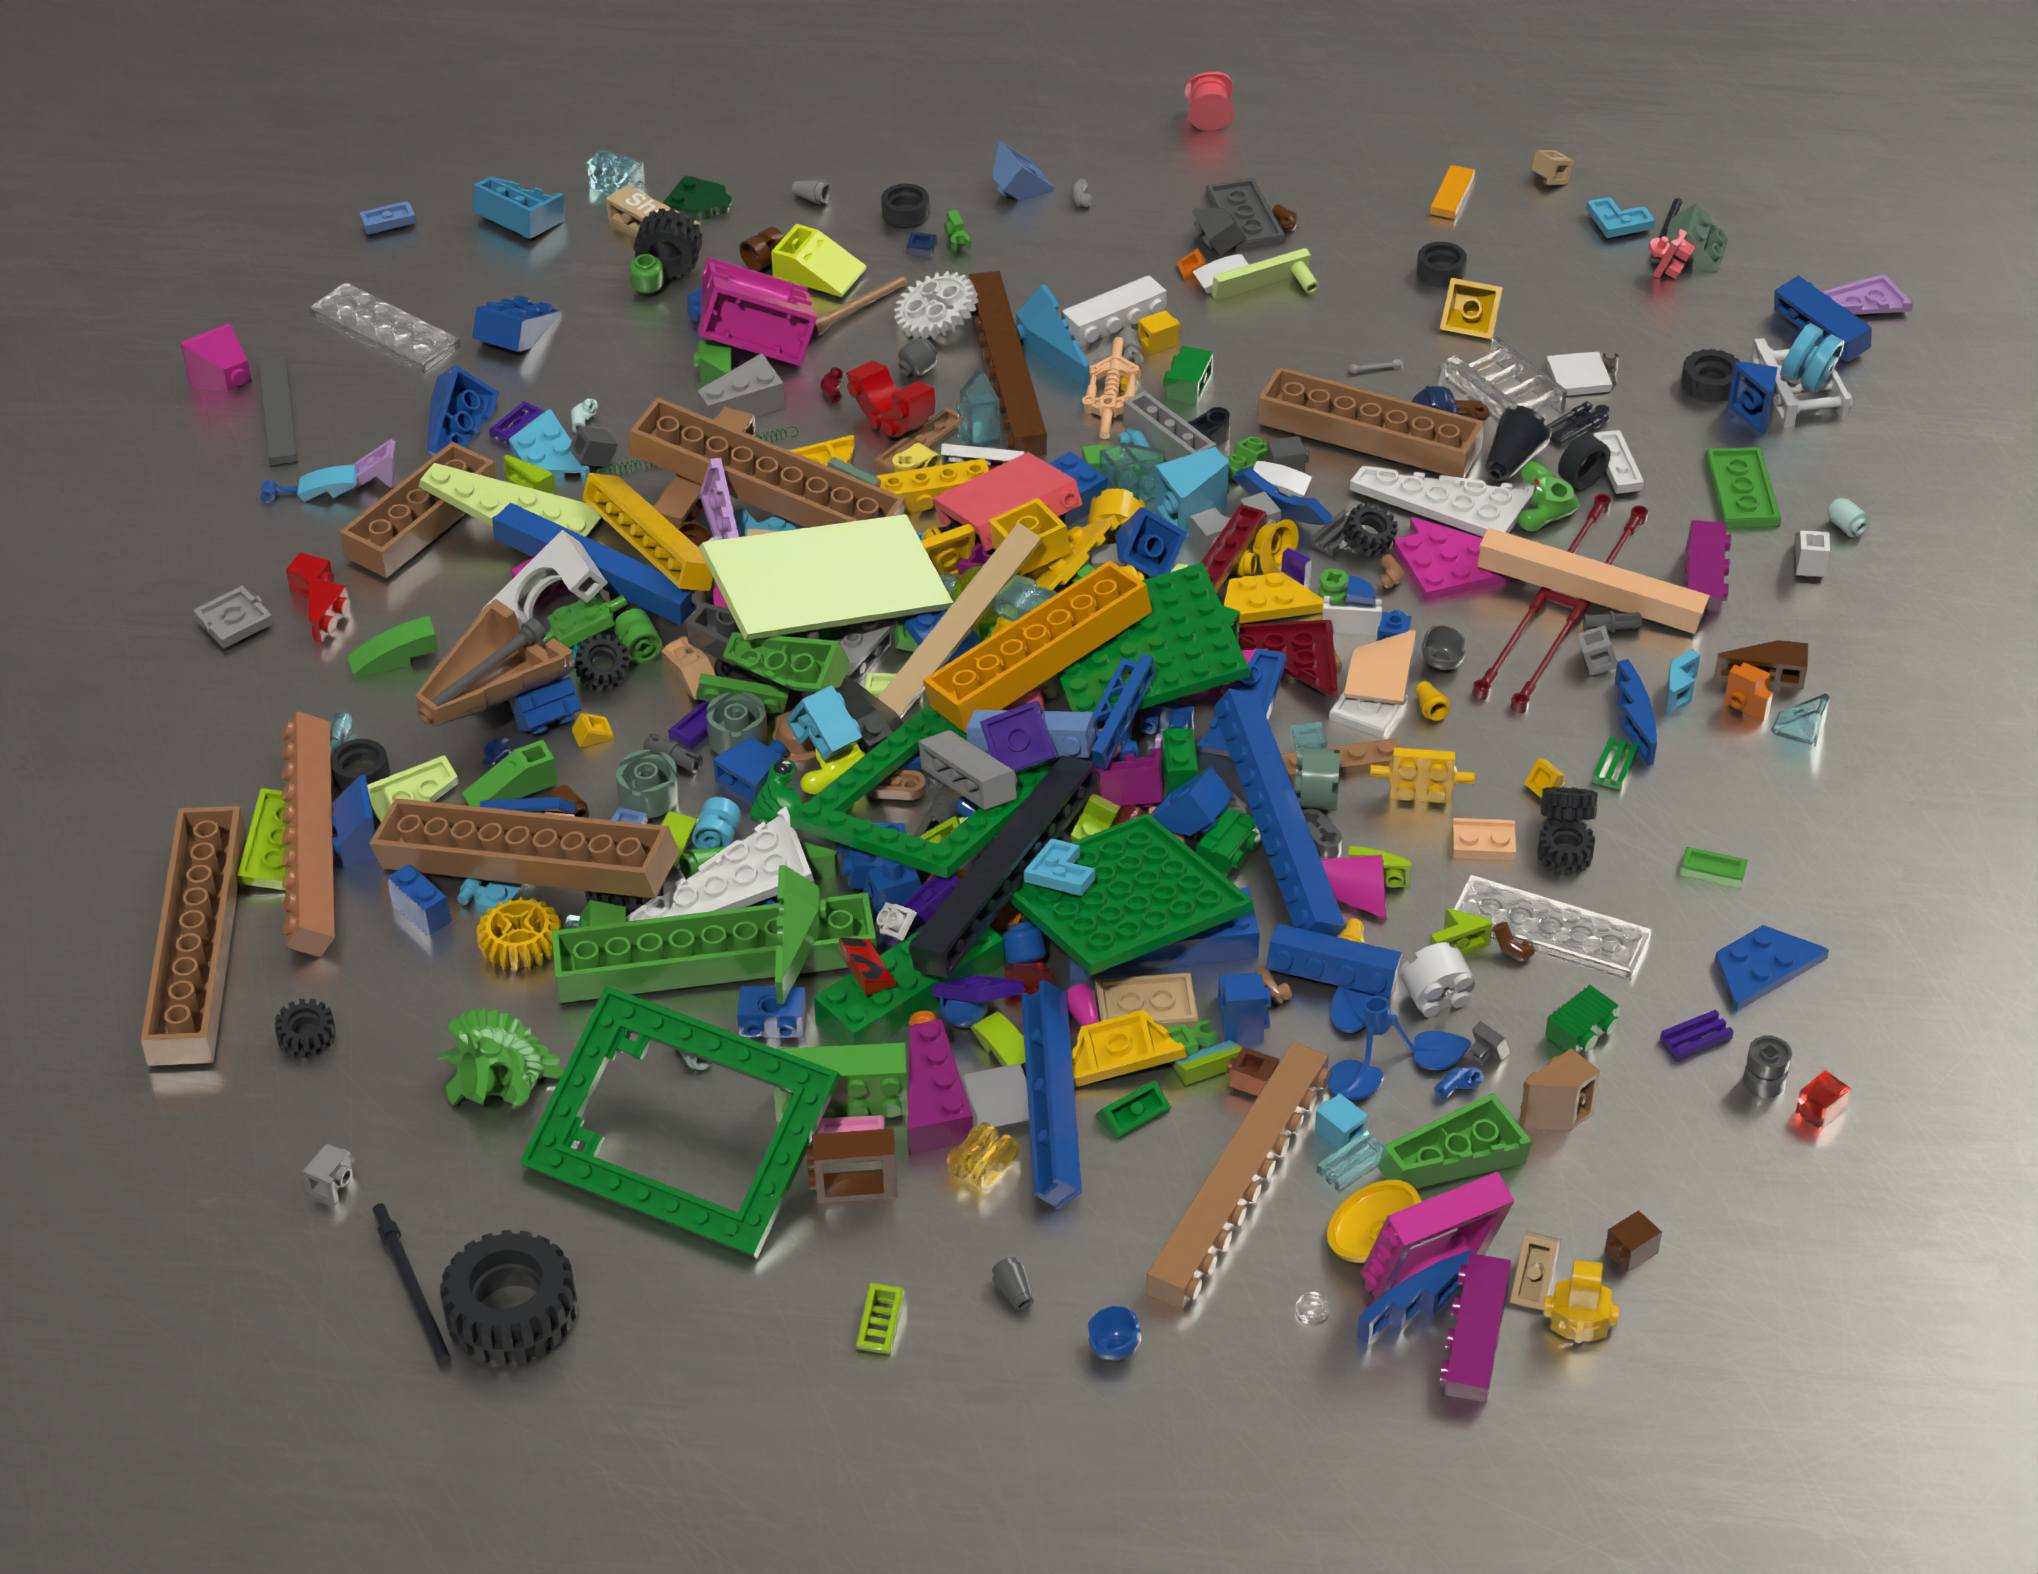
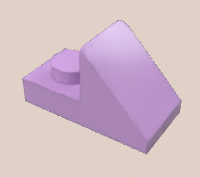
M392 438L352 464L358 468L356 489L365 483H371L376 476L387 486L393 488L396 460L395 441Z

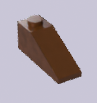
M1776 640L1718 653L1714 679L1728 680L1729 671L1734 665L1741 667L1745 662L1770 673L1769 685L1803 689L1808 667V643Z

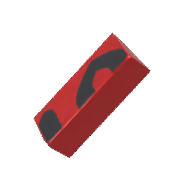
M839 938L840 954L865 996L895 986L894 979L869 939Z

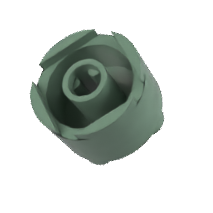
M731 692L715 697L708 704L706 714L709 746L717 754L720 755L749 738H755L764 745L768 744L766 710L764 702L758 696L749 692H741V695L732 696Z
M1297 748L1295 793L1301 809L1337 810L1340 750Z
M639 750L626 755L620 761V767L618 770L616 769L615 775L619 804L622 808L646 813L649 820L650 818L673 811L678 807L679 787L677 769L674 760L668 754L661 752V755L652 754L651 750Z

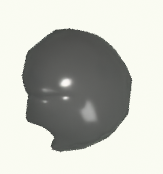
M1445 625L1433 626L1426 632L1422 642L1421 652L1424 661L1434 669L1443 671L1456 669L1463 662L1466 650H1464L1465 637L1454 628Z

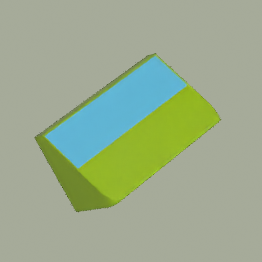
M1229 1040L1199 1050V1053L1175 1060L1171 1064L1186 1086L1226 1072L1231 1058H1237L1242 1047Z

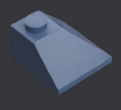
M999 142L993 179L999 185L997 189L1007 198L1013 196L1020 201L1053 191L1055 187L1032 160L1004 142Z

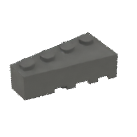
M702 602L686 623L688 643L771 686L787 688L790 692V688L723 658V653L732 632H741L729 609ZM810 630L807 633L797 632L778 636L819 639V632Z

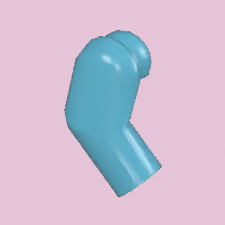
M1128 428L1125 429L1124 433L1119 434L1118 439L1122 446L1132 444L1136 448L1154 453L1143 432Z

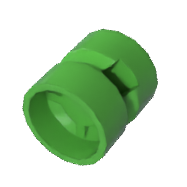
M630 609L618 616L613 626L614 632L620 643L626 646V653H629V659L635 663H645L657 657L662 649V640L648 614L641 609Z

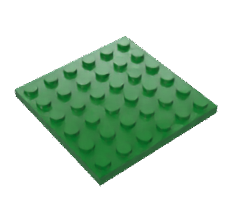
M1203 562L1142 580L1147 586L1152 612L1057 673L1071 712L1094 713L1121 659L1125 658L1138 662L1142 653L1153 657L1156 675L1137 710L1250 677L1247 662ZM1126 669L1122 676L1124 684L1127 683L1133 671ZM1121 694L1111 697L1109 703L1112 708H1114Z
M1148 813L1071 842L1072 844L1080 845V856L1074 864L1095 869V880L1082 896L1023 882L1009 899L1019 911L1090 975L1103 972L1106 969L1128 962L1151 951H1156L1161 947L1253 911V900Z

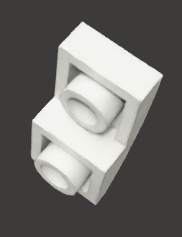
M1236 254L1208 263L1193 271V274L1208 295L1212 291L1214 275L1249 264L1242 254Z
M1257 461L1253 467L1255 472L1278 487L1279 492L1288 497L1295 495L1303 498L1312 478L1303 472L1276 463Z
M885 902L883 909L877 916L874 930L885 937L903 941L917 912L898 904L893 905Z

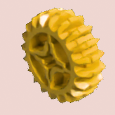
M522 896L519 900L515 901L508 898L507 903L504 904L497 901L495 908H487L486 915L480 916V922L476 930L478 948L485 960L490 961L493 967L501 965L504 971L513 967L516 972L521 967H527L530 971L532 965L542 966L544 959L552 960V930H561V920L556 915L553 907H548L545 901L538 903L535 897L528 901L524 900Z

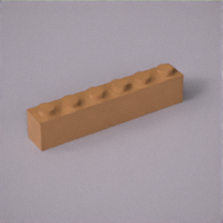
M724 407L720 414L713 419L749 435L756 436L754 414ZM676 474L671 484L665 487L659 501L654 503L652 507L676 528L684 522H697L704 512L699 495L702 484Z

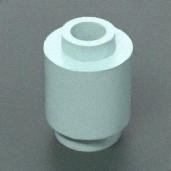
M1838 498L1828 508L1831 522L1849 537L1860 536L1868 529L1869 515L1851 500Z

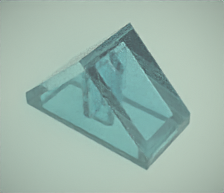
M1825 693L1780 711L1771 729L1772 733L1816 747L1824 728L1830 696Z

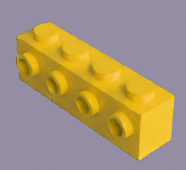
M985 458L876 475V477L881 479L880 488L905 498L904 514L936 510L933 497L989 471Z

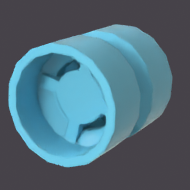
M713 797L706 800L692 834L694 845L698 849L723 847L725 849L732 844L741 818L739 807L731 800L722 797Z

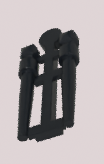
M1588 401L1582 403L1581 406L1574 407L1571 412L1546 426L1547 429L1549 427L1553 429L1569 420L1573 422L1554 433L1552 432V439L1550 441L1561 445L1590 430L1599 428L1601 424L1608 423L1609 407L1597 405L1592 413L1590 411H1592L1593 404Z

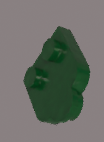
M684 176L664 200L663 204L678 212H685L687 217L691 216L693 219L707 220L715 214L727 213L732 205V198L726 194V188L722 184L698 179L693 176Z

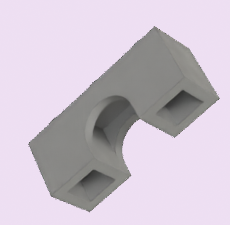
M1265 491L1240 499V504L1267 512L1266 521L1262 526L1281 521V510ZM1216 508L1190 516V538L1204 556L1231 519L1221 515Z

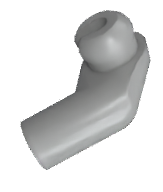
M1082 178L1078 179L1072 186V194L1077 207L1088 208L1091 206L1090 199L1092 196L1084 194L1088 183Z

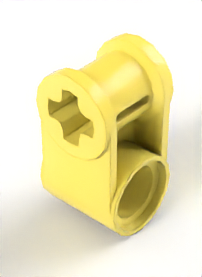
M921 443L914 444L909 449L893 456L892 459L895 472L939 466L943 463L941 455Z

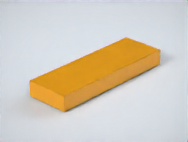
M1450 165L1431 205V215L1455 219L1474 179L1475 169Z

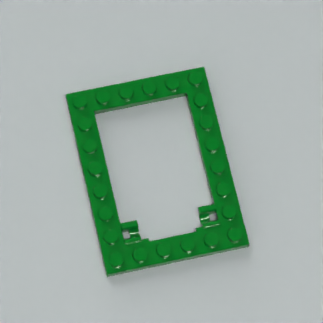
M926 705L790 816V827L948 878L999 834L1005 823L1012 818L1019 806L1024 803L1034 787L1040 783L1050 767L1058 759L1016 774L1017 785L1015 787L1017 799L986 810L980 807L938 844L924 840L921 837H914L899 832L893 828L871 823L868 820L846 815L844 812L919 751V740L951 730L967 741V733Z
M605 986L519 1164L536 1173L757 1259L806 1154V1148L809 1147L812 1141V1134H815L841 1075L838 1071ZM632 1033L639 1035L636 1042L630 1040ZM655 1041L793 1093L738 1212L596 1158L605 1138L594 1131L583 1128L582 1125L585 1120L581 1117L609 1059L614 1061L618 1052L621 1054L625 1052L633 1058L643 1061L651 1042ZM580 1141L586 1144L583 1152L576 1150Z

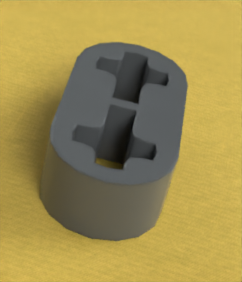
M1302 810L1318 854L1329 858L1337 856L1342 848V834L1319 810Z

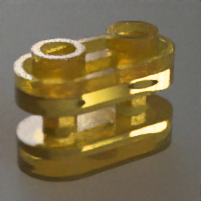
M987 1122L975 1125L969 1132L967 1139L959 1147H954L947 1158V1163L949 1164L948 1171L960 1179H965L971 1174L970 1185L985 1192L1013 1164L1020 1151V1141L1008 1134L1003 1135L998 1140L999 1130Z

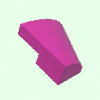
M1382 855L1321 859L1337 902L1346 903L1349 908L1357 911L1362 909L1372 913L1380 920H1387L1384 859Z

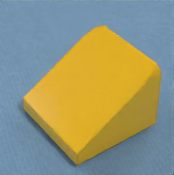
M580 713L572 727L574 737L581 748L611 741L615 737L607 718Z

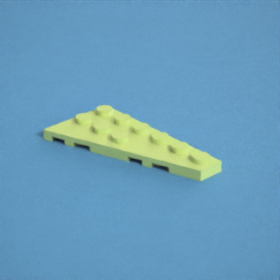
M434 463L419 482L421 489L493 527L492 518L498 515L510 502L587 538L603 520L587 503Z

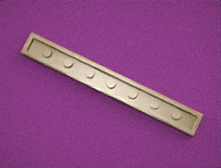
M1018 522L880 694L878 699L902 718L925 690L923 679L944 666L1042 543V537Z

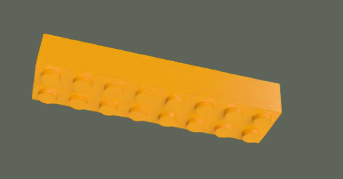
M1109 560L923 679L930 707L966 733V727L974 710L1003 709L1151 613L1152 608L1146 584Z

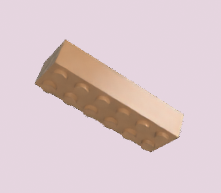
M451 442L339 531L344 557L385 578L389 577L466 514V512L419 487L420 479L434 463L497 479L495 461Z

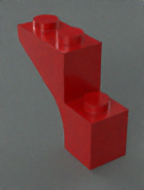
M300 552L286 569L289 589L291 592L301 594L309 599V622L312 624V637L315 642L323 643L328 635L333 633L342 617L348 614L351 602L348 598L347 587L334 583V574L332 573L330 560Z

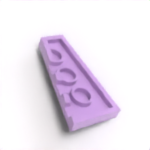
M721 458L710 459L699 495L713 537L720 536L722 539L737 538L739 535Z

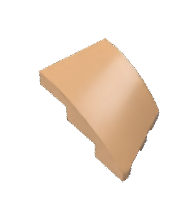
M1416 630L1354 648L1344 696L1346 698L1404 705Z

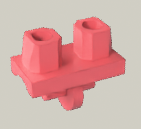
M1680 229L1671 244L1668 243L1669 240L1665 236L1653 238L1650 241L1648 248L1652 253L1651 257L1654 260L1662 258L1653 276L1660 279L1662 274L1665 273L1677 279L1685 264L1673 258L1674 255L1687 262L1695 249V246L1684 240L1687 232Z

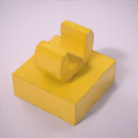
M1538 758L1524 784L1542 799L1543 788H1561L1566 780L1564 779L1565 775L1545 758Z

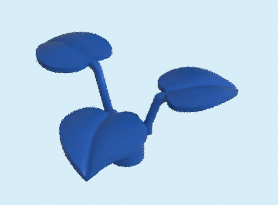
M1339 986L1331 1004L1332 1023L1337 1029L1346 1033H1355L1363 1027L1367 1028L1366 1053L1363 1064L1357 1060H1344L1336 1063L1330 1069L1331 1076L1328 1086L1333 1096L1341 1093L1348 1100H1360L1374 1094L1382 1085L1383 1072L1377 1067L1369 1066L1372 1056L1373 1035L1385 1034L1391 1025L1394 1026L1408 1050L1415 1052V1062L1429 1070H1443L1454 1065L1469 1050L1471 1041L1462 1036L1447 1032L1426 1031L1417 1034L1414 1038V1044H1412L1400 1026L1397 1015H1391L1390 1003L1387 998L1371 996Z

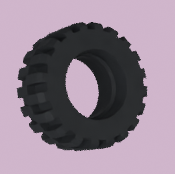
M503 1230L499 1235L492 1236V1233L483 1235L482 1240L478 1242L473 1240L465 1245L463 1253L458 1251L450 1260L451 1265H448L443 1272L440 1296L446 1327L453 1342L460 1345V1349L467 1355L473 1356L475 1353L477 1360L486 1363L494 1360L497 1365H507V1362L516 1361L517 1364L526 1363L527 1358L535 1356L537 1359L545 1355L546 1349L549 1347L553 1350L562 1342L561 1335L566 1336L573 1326L572 1321L576 1318L577 1296L571 1264L556 1244L550 1245V1240L541 1235L533 1237L531 1232L520 1230L519 1234L512 1233V1230ZM510 1286H523L537 1292L525 1303L512 1308H492L481 1303L494 1291Z

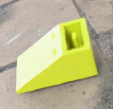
M795 224L771 251L773 277L840 297L848 291L866 269L865 264L821 231Z

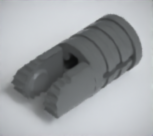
M946 795L935 796L914 837H919L956 816L959 808L957 802Z

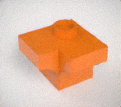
M1745 662L1741 667L1734 665L1729 671L1724 704L1764 721L1769 715L1773 693L1768 690L1771 674Z

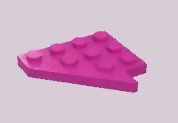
M1413 517L1410 518V528L1414 534L1393 540V549L1425 601L1517 580L1510 576L1477 567L1480 554L1479 546L1483 538Z

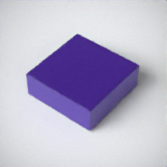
M1287 548L1282 552L1281 572L1305 586L1310 581L1311 559Z

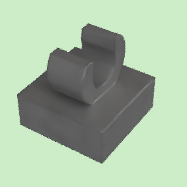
M1479 1021L1472 1029L1476 1042L1470 1048V1052L1474 1054L1472 1058L1482 1066L1488 1062L1491 1055L1502 1062L1510 1053L1506 1039L1483 1022Z

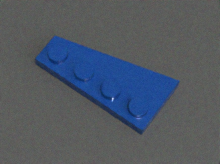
M1257 648L1247 664L1250 677L1240 679L1235 690L1257 694L1267 720H1269L1287 662L1286 653ZM1215 715L1209 724L1210 729L1204 738L1201 737L1196 745L1197 749L1201 752L1231 757Z

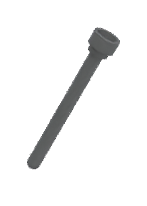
M530 618L521 625L519 635L435 696L431 702L437 706L449 702L525 644H537L546 637L542 624L535 618Z

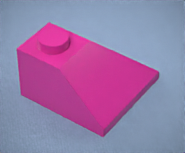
M230 323L180 342L189 385L192 388L230 391L252 382L248 360Z

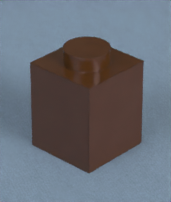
M1638 1210L1608 1229L1605 1252L1614 1263H1618L1627 1272H1630L1658 1254L1662 1231Z

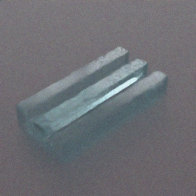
M1366 1131L1318 1163L1317 1174L1320 1176L1325 1175L1326 1182L1330 1185L1334 1183L1335 1190L1340 1193L1378 1167L1383 1145ZM1368 1145L1370 1146L1368 1149H1366L1365 1151H1363V1152L1360 1153L1359 1155L1356 1154L1357 1152H1359L1360 1150H1362V1149L1365 1148L1366 1146H1368ZM1348 1159L1347 1163H1345L1335 1171L1332 1170L1333 1168H1335L1336 1166H1338L1339 1164Z

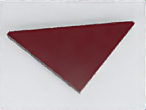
M1331 620L1239 625L1240 648L1243 650L1268 649L1269 651L1286 653L1287 662L1284 672H1288L1289 675L1329 697L1338 699Z

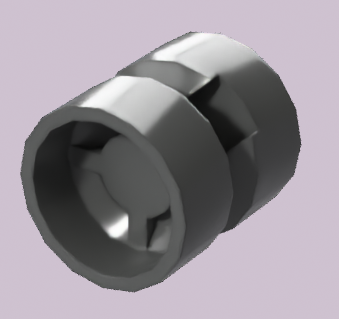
M1768 1035L1755 1038L1751 1042L1743 1076L1744 1086L1749 1092L1759 1097L1772 1098L1784 1091L1792 1058L1791 1047L1786 1041L1779 1037Z

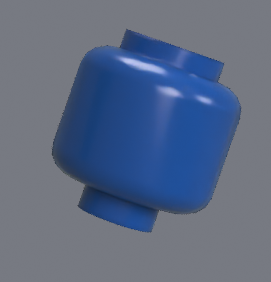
M1033 922L1009 925V931L1002 935L1006 961L1011 964H1018L1019 970L1037 967L1036 960H1040L1046 955L1043 931L1034 926Z

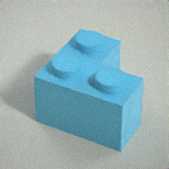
M832 685L802 699L786 718V722L799 744L803 745L812 740L823 761L854 747L862 738L859 724L855 719L851 718L845 708L846 705L842 695L836 692Z

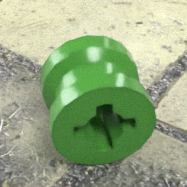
M1336 568L1324 570L1319 578L1321 586L1319 587L1318 595L1323 599L1324 596H1330L1329 604L1344 602L1347 596V574L1343 570Z

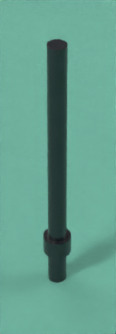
M376 1204L372 1211L379 1225L377 1230L379 1236L390 1250L439 1364H446L451 1360L450 1353L400 1241L401 1232L395 1221L391 1220L385 1204Z

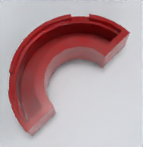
M873 360L846 372L849 382L847 384L848 392L856 399L873 429H879L890 437H899L928 423L929 417L934 415L935 391L929 385L917 381L898 390L890 376L888 367Z

